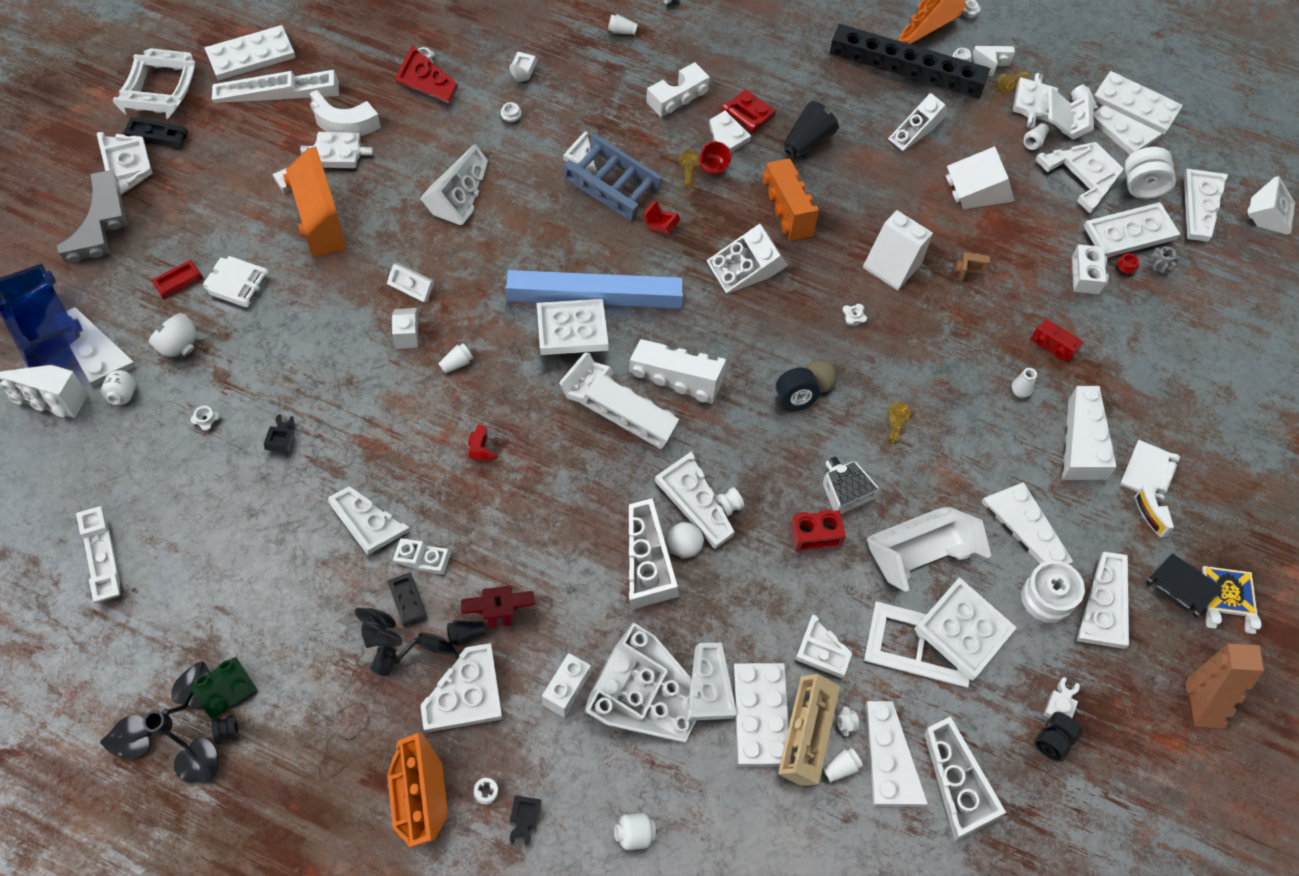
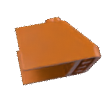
M317 147L307 148L286 168L287 173L283 174L286 187L291 186L302 222L298 224L301 237L306 236L313 258L346 249V245Z

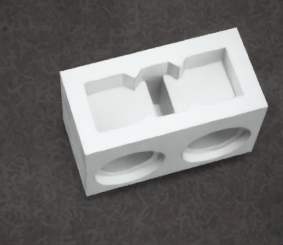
M1078 244L1072 255L1074 292L1100 294L1103 287L1107 286L1109 275L1105 269L1107 266V256L1104 255V247Z
M568 653L542 695L543 706L565 718L591 676V665Z

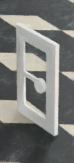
M875 602L864 661L968 688L970 679L958 668L953 670L921 661L925 639L917 631L919 644L916 660L880 651L886 618L917 626L926 614Z

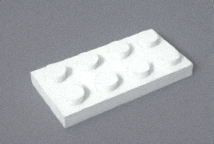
M282 25L205 47L218 81L296 58Z
M1112 71L1109 72L1094 95L1096 103L1120 112L1161 132L1163 135L1166 134L1183 106Z
M1161 202L1088 220L1084 224V228L1094 245L1104 247V255L1107 258L1177 240L1180 236L1179 231Z
M784 663L734 664L733 677L735 707L737 711L735 719L738 767L780 766L789 729Z

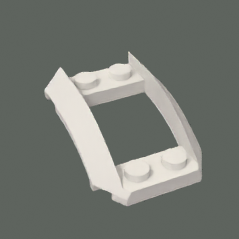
M150 48L144 51V55L134 54L130 74L119 91V97L113 98V103L125 115L131 109L136 111L149 110L155 113L166 112V118L168 119L183 100L190 86L195 68V61H193L191 53ZM149 65L155 68L170 67L174 70L183 69L179 83L172 95L141 92Z

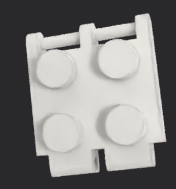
M228 256L227 259L221 257L213 268L214 273L209 274L203 286L207 289L209 295L248 307L250 298L254 292H258L260 289L259 284L264 277L268 276L269 271L266 268Z

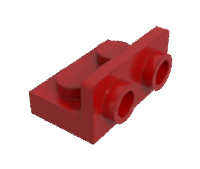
M1045 318L1040 326H1037L1030 339L1036 345L1046 349L1066 363L1070 362L1084 342Z

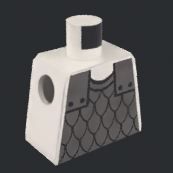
M835 456L825 463L829 472L825 474L823 486L833 511L840 510L842 514L875 499L879 488L857 462L852 461L842 465L838 457Z

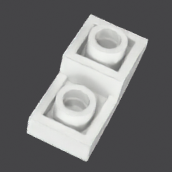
M400 538L393 561L413 569L444 575L451 552L446 548L426 546L423 541Z

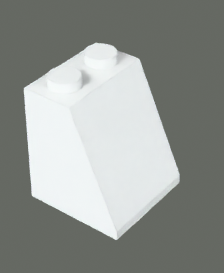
M995 146L947 166L949 174L946 175L950 187H955V191H952L956 203L961 202L963 209L1015 201L1008 176Z
M896 210L884 223L863 268L891 287L899 290L921 266L933 232Z

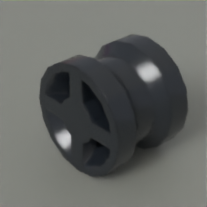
M234 714L229 715L223 720L219 718L212 719V734L216 745L223 744L225 740H239V727Z

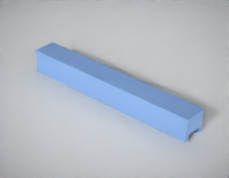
M508 270L507 286H505L506 301L559 302L603 299L604 305L682 308L683 301L682 278Z

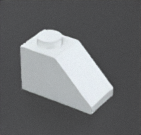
M417 308L394 310L392 314V335L396 349L418 348Z

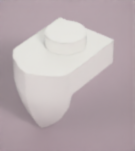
M517 52L513 63L509 66L512 77L517 82H524L530 79L537 63V58L533 55Z

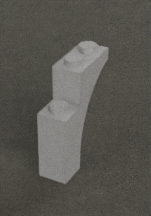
M113 170L90 174L93 196L89 213L80 228L70 238L57 245L58 253L65 263H75L90 257L99 258L104 254L110 253L106 230H117L122 226H127L119 181Z

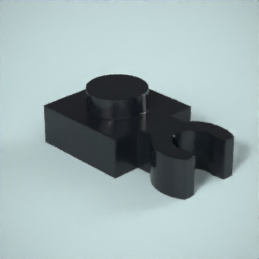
M278 414L276 417L277 427H269L264 441V450L288 453L294 437V417L290 416L288 422H282V415Z
M515 795L510 824L517 825V827L510 834L511 844H515V838L518 835H524L525 847L530 845L531 836L528 829H537L542 803L541 799Z

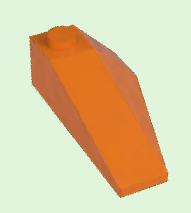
M922 0L917 7L918 13L910 18L912 23L904 28L897 41L908 44L915 42L948 22L961 16L967 4L964 0Z

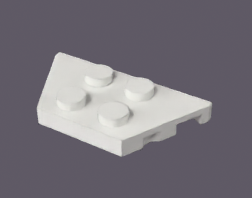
M103 132L97 133L105 171H114L119 181L121 195L153 174L143 137H128L121 134L109 137L105 136Z

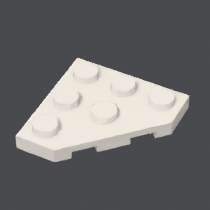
M491 643L466 647L452 668H449L437 683V687L431 695L422 702L421 713L424 733L502 719Z

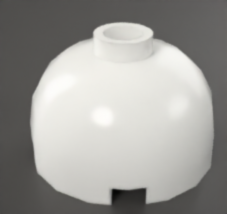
M178 313L162 324L164 328L160 333L156 330L149 339V343L153 348L164 356L177 357L181 354L186 356L195 348L193 343L196 341L197 331L195 325L185 314Z

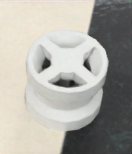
M734 487L729 489L726 494H719L715 498L726 517L732 515V511H739L744 508L743 499Z

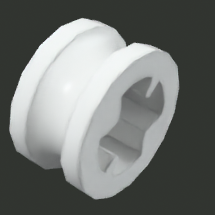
M483 778L475 784L474 797L479 803L489 804L496 799L498 787L494 780ZM484 785H489L493 794L491 796L488 794V798H483L482 792L478 791L480 787L484 788Z

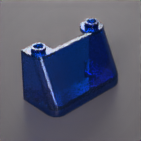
M42 263L0 278V316L28 368L43 366L80 338L79 332L83 331L79 320H73L71 316H68L54 290L53 284L56 283V280L51 270L46 271Z

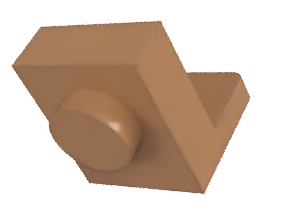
M964 252L961 260H957L955 273H958V281L962 282L966 273L984 276L990 262V256Z

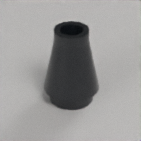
M453 620V623H447L449 643L459 645L479 636H485L484 622Z

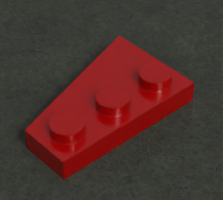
M413 45L395 77L396 83L449 104L458 88L457 83L436 67Z

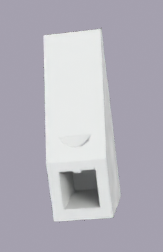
M930 93L888 140L904 152L934 130L948 115L946 105Z

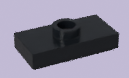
M411 572L387 581L404 627L428 618Z

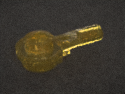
M1024 70L1015 75L1002 74L996 82V88L1001 93L1010 91L1020 77H1028L1027 71Z
M692 150L684 151L678 160L679 165L684 169V188L686 189L692 188L693 169L699 164V157Z
M895 402L888 409L890 423L892 424L888 442L891 444H897L901 426L911 416L909 406L902 402Z

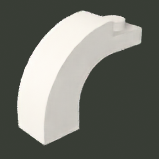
M317 90L310 93L312 100L310 106L314 112L316 123L326 132L360 133V136H363L381 128L378 113L367 101L351 109H337L329 105Z

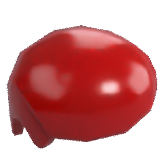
M718 141L705 144L699 155V166L707 174L717 176L726 171L731 162L732 155L730 149L724 143Z

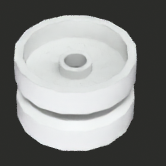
M1147 147L1135 151L1125 161V173L1128 191L1136 198L1151 199L1163 196L1172 190L1176 183V175L1173 169L1174 164L1171 153L1164 148Z
M1046 561L1038 565L1024 583L1021 591L1022 603L1027 612L1035 619L1045 623H1058L1065 620L1082 601L1085 593L1084 581L1079 572L1071 565L1062 561Z

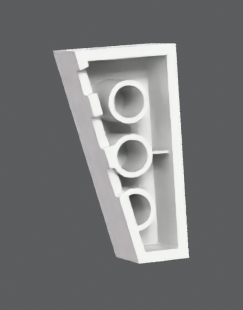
M1077 386L1068 401V427L1065 436L1066 451L1063 460L1064 471L1062 473V480H1108L1117 466L1100 386Z

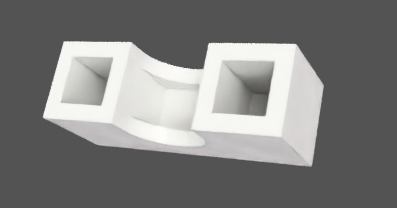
M694 62L679 71V86H670L664 80H661L648 87L646 102L662 117L672 113L680 106L688 104L698 96L704 95L709 89L710 77Z

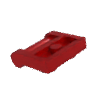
M746 89L730 102L727 101L721 109L722 112L726 111L748 127L747 130L751 133H755L772 119L776 111Z

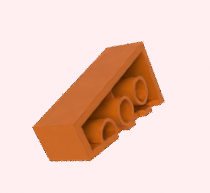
M791 159L766 163L762 179L763 183L767 184L769 188V198L771 201H774L775 213L781 219L783 233H786L789 241L813 237L819 209L817 205L812 206L813 198L810 194H806L804 182H799V173Z

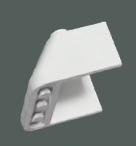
M951 507L933 510L867 538L869 549L887 582L905 592L910 590L907 582L911 577L910 570L947 555L956 557L958 560L967 559L972 553H977L986 558L991 557L983 520Z

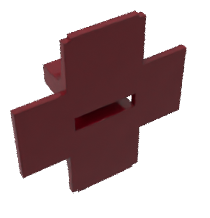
M512 586L482 589V597L461 600V613H479L483 615V620H488L489 628L497 627V618H503L504 626H512L511 617L514 616V612L517 609L534 606V592L512 593ZM495 598H501V606H495Z

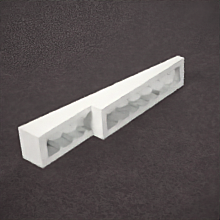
M334 70L294 76L292 71L213 84L212 101L213 103L311 98L310 93L316 90L322 97L339 96V80Z

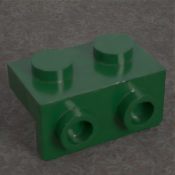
M237 657L222 662L218 668L209 674L200 676L190 685L195 697L210 719H213L257 690Z

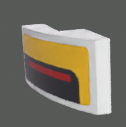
M1152 485L1142 486L1135 495L1137 505L1154 532L1160 538H1165L1174 528L1168 506L1158 507Z

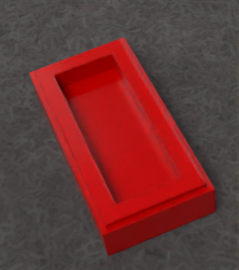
M189 260L152 279L151 282L162 299H165L202 280L203 277L192 260Z

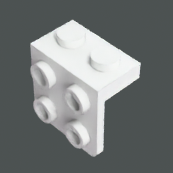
M1052 88L1048 91V120L1051 124L1056 125L1063 134L1069 136L1072 140L1094 130L1093 98L1087 94L1070 103L1055 89Z

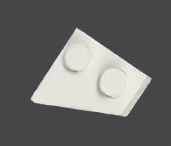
M812 614L795 660L843 679L852 652L844 644H841L830 630L827 631L818 622L819 618Z

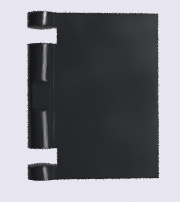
M1173 553L1146 581L1150 586L1155 580L1158 581L1159 584L1155 590L1185 611H1188L1192 606L1195 607L1196 610L1192 615L1195 618L1199 617L1223 589V587Z

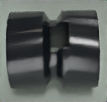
M1054 712L1045 724L1046 729L1043 728L1035 738L1034 745L1047 758L1056 762H1062L1070 752L1071 745H1074L1083 733L1082 728L1070 716L1061 712Z

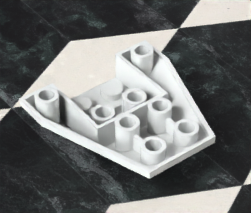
M632 623L613 649L589 694L585 712L608 726L685 743L696 720L687 721L692 678L656 636L637 624Z

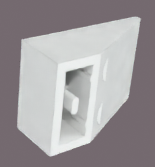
M761 224L706 260L726 294L771 278L788 266Z
M54 365L0 372V387L5 390L12 402L16 404L25 403L40 411L44 409L49 410L60 417L69 416L75 418L88 396L73 371Z

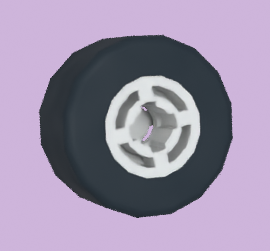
M798 367L784 372L776 382L775 389L782 405L789 410L807 408L820 396V387L813 372L807 368Z

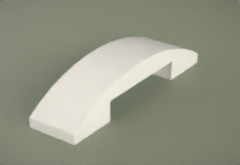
M102 506L76 513L80 535L84 539L91 575L89 583L93 602L98 603L120 596V579L116 555Z

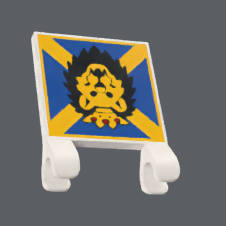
M1203 566L1202 574L1223 587L1220 593L1206 607V627L1216 629L1217 624L1222 622L1220 613L1246 616L1245 632L1255 634L1256 629L1261 628V621L1257 615L1252 572Z

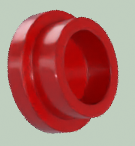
M1127 253L1119 258L1117 266L1122 272L1133 274L1139 269V259L1136 255Z

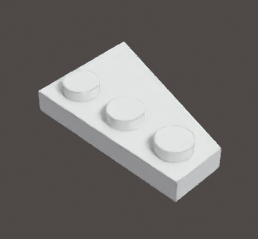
M350 486L328 497L331 507L367 555L409 533L410 527L404 523L400 524L392 518L391 514L386 511L383 512L372 505V501Z

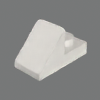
M975 46L971 62L991 68L988 75L993 77L997 66H1010L1015 49L1014 46Z

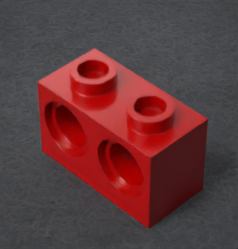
M825 509L819 513L811 514L800 512L792 517L790 523L795 552L841 547L846 538L840 510L832 511L831 509ZM824 525H829L833 527L834 530H828L824 527ZM800 528H807L810 532L805 533Z

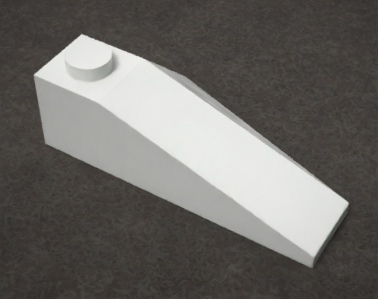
M476 144L472 145L421 196V201L434 216L462 225L472 214L474 198L479 193L477 188L479 182L483 179L488 163L487 158Z

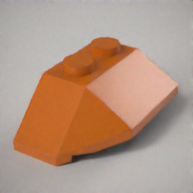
M419 732L398 740L396 745L397 751L392 758L387 775L392 827L410 848L434 841L448 817L442 762L423 734Z

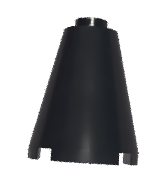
M810 101L805 106L784 142V151L788 156L798 158L836 134L839 129L838 121L832 112L828 115L824 111L826 107L817 101Z

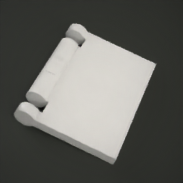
M1138 440L1120 485L1136 492L1142 486L1152 485L1156 501L1161 503L1165 499L1163 494H1166L1177 468L1176 463L1179 462L1180 456Z

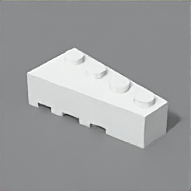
M640 339L630 358L629 372L633 373L636 377L651 380L659 386L672 388L680 394L695 397L700 402L713 404L723 383L726 359L718 358L715 361L708 359L709 356L707 354L699 353L698 356L688 354L685 349L678 348L673 351L667 345Z
M653 499L629 504V601L632 610L680 596Z
M951 716L928 727L924 736L956 842L1002 818L1006 811Z

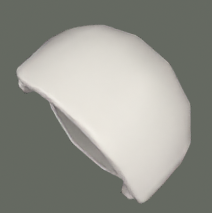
M681 522L676 524L666 534L665 544L668 553L675 554L681 559L695 557L703 548V534L698 527L691 523Z

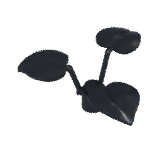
M357 607L354 611L356 617L363 622L361 634L366 648L379 646L370 669L380 676H389L394 663L399 664L401 659L416 644L431 652L453 656L456 659L459 657L454 647L447 640L438 635L424 632L419 633L418 638H414L399 655H396L397 650L393 647L401 646L403 640L397 633L387 630V628H395V620L386 612L374 608Z
M201 661L194 664L174 683L171 692L172 700L182 704L181 706L172 709L165 708L162 712L153 710L148 712L144 718L139 715H129L121 719L100 741L102 746L117 757L134 760L144 756L149 751L151 746L149 736L153 735V733L158 736L166 735L185 749L179 752L174 760L176 775L188 783H209L215 776L218 768V753L211 741L202 737L194 739L188 745L170 731L173 721L169 714L185 710L188 705L194 709L202 708L190 685L200 676L210 673L206 663Z

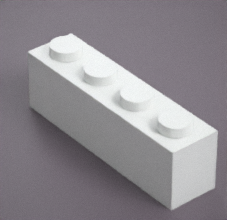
M600 373L596 375L581 402L584 406L659 449H662L679 420L670 411L662 410L654 405L651 400L636 395L630 388L622 387L614 382L611 377Z

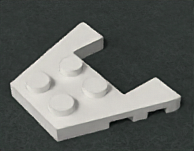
M1096 142L1074 146L1071 150L1066 151L1061 149L1054 150L1052 154L1047 155L1040 153L1036 158V161L1047 172L1061 164H1065L1090 189L1080 195L1077 200L1089 213L1093 212L1124 170Z

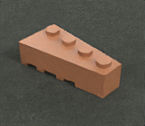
M1228 643L1187 678L1186 690L1190 693L1194 727L1225 729L1228 724L1226 718L1233 717L1236 713L1234 707L1236 703L1244 701L1246 689L1251 690L1264 672L1260 645Z

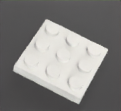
M603 299L537 303L540 355L609 351Z
M959 577L914 630L972 681L1017 627Z

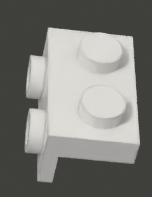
M585 352L559 384L567 399L581 403L596 375L600 373L611 377L613 371L610 366L594 362L591 355Z

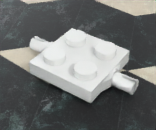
M1040 73L1035 74L1034 81L1020 77L1017 82L1013 112L1028 117V128H1034L1036 120L1050 122L1048 120V91L1053 88L1058 92V88L1042 84L1043 74L1040 75Z
M318 132L317 140L313 146L301 145L300 148L302 154L307 148L317 147L323 168H356L357 161L361 155L373 156V147H361L360 133Z

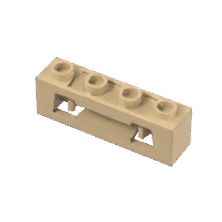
M819 674L802 676L800 678L778 775L800 786L819 785L835 707L838 701L840 686ZM806 693L810 698L809 701L805 702L807 707H802ZM798 748L797 752H794L793 755L796 757L795 762L789 764L792 749Z

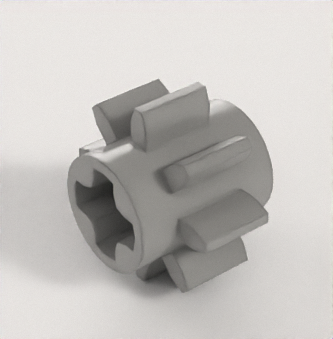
M1165 246L1162 249L1157 247L1149 261L1153 262V269L1164 273L1168 269L1173 271L1180 258L1176 256V250Z

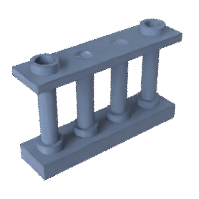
M593 133L590 142L591 150L578 164L568 160L564 164L563 178L627 220L632 221L637 213L638 204L636 202L649 187L658 192L662 177L656 171L647 168L608 143L606 139ZM599 154L608 161L595 175H592L585 168ZM616 165L625 172L613 186H609L602 179ZM633 176L641 181L642 184L630 197H626L619 191Z

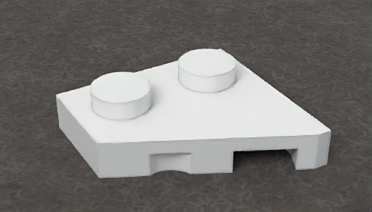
M726 111L710 119L709 127L713 134V140L724 143L731 153L751 141V135Z

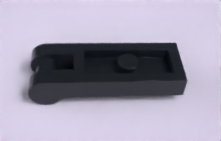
M131 117L123 133L128 137H143L144 142L167 145L175 150H180L184 144L183 139H186L189 131L179 125Z

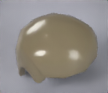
M819 359L812 361L806 366L807 369L813 372L820 387V393L828 392L836 385L837 371L831 362Z

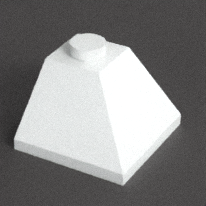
M1279 176L1274 177L1251 198L1248 216L1254 220L1258 227L1288 235L1291 234L1295 201Z

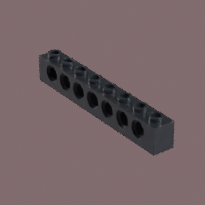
M838 24L829 53L980 98L991 69L843 24Z

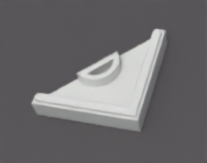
M585 131L563 155V160H571L578 164L589 153L591 149L588 132ZM594 160L585 168L592 175L597 173Z

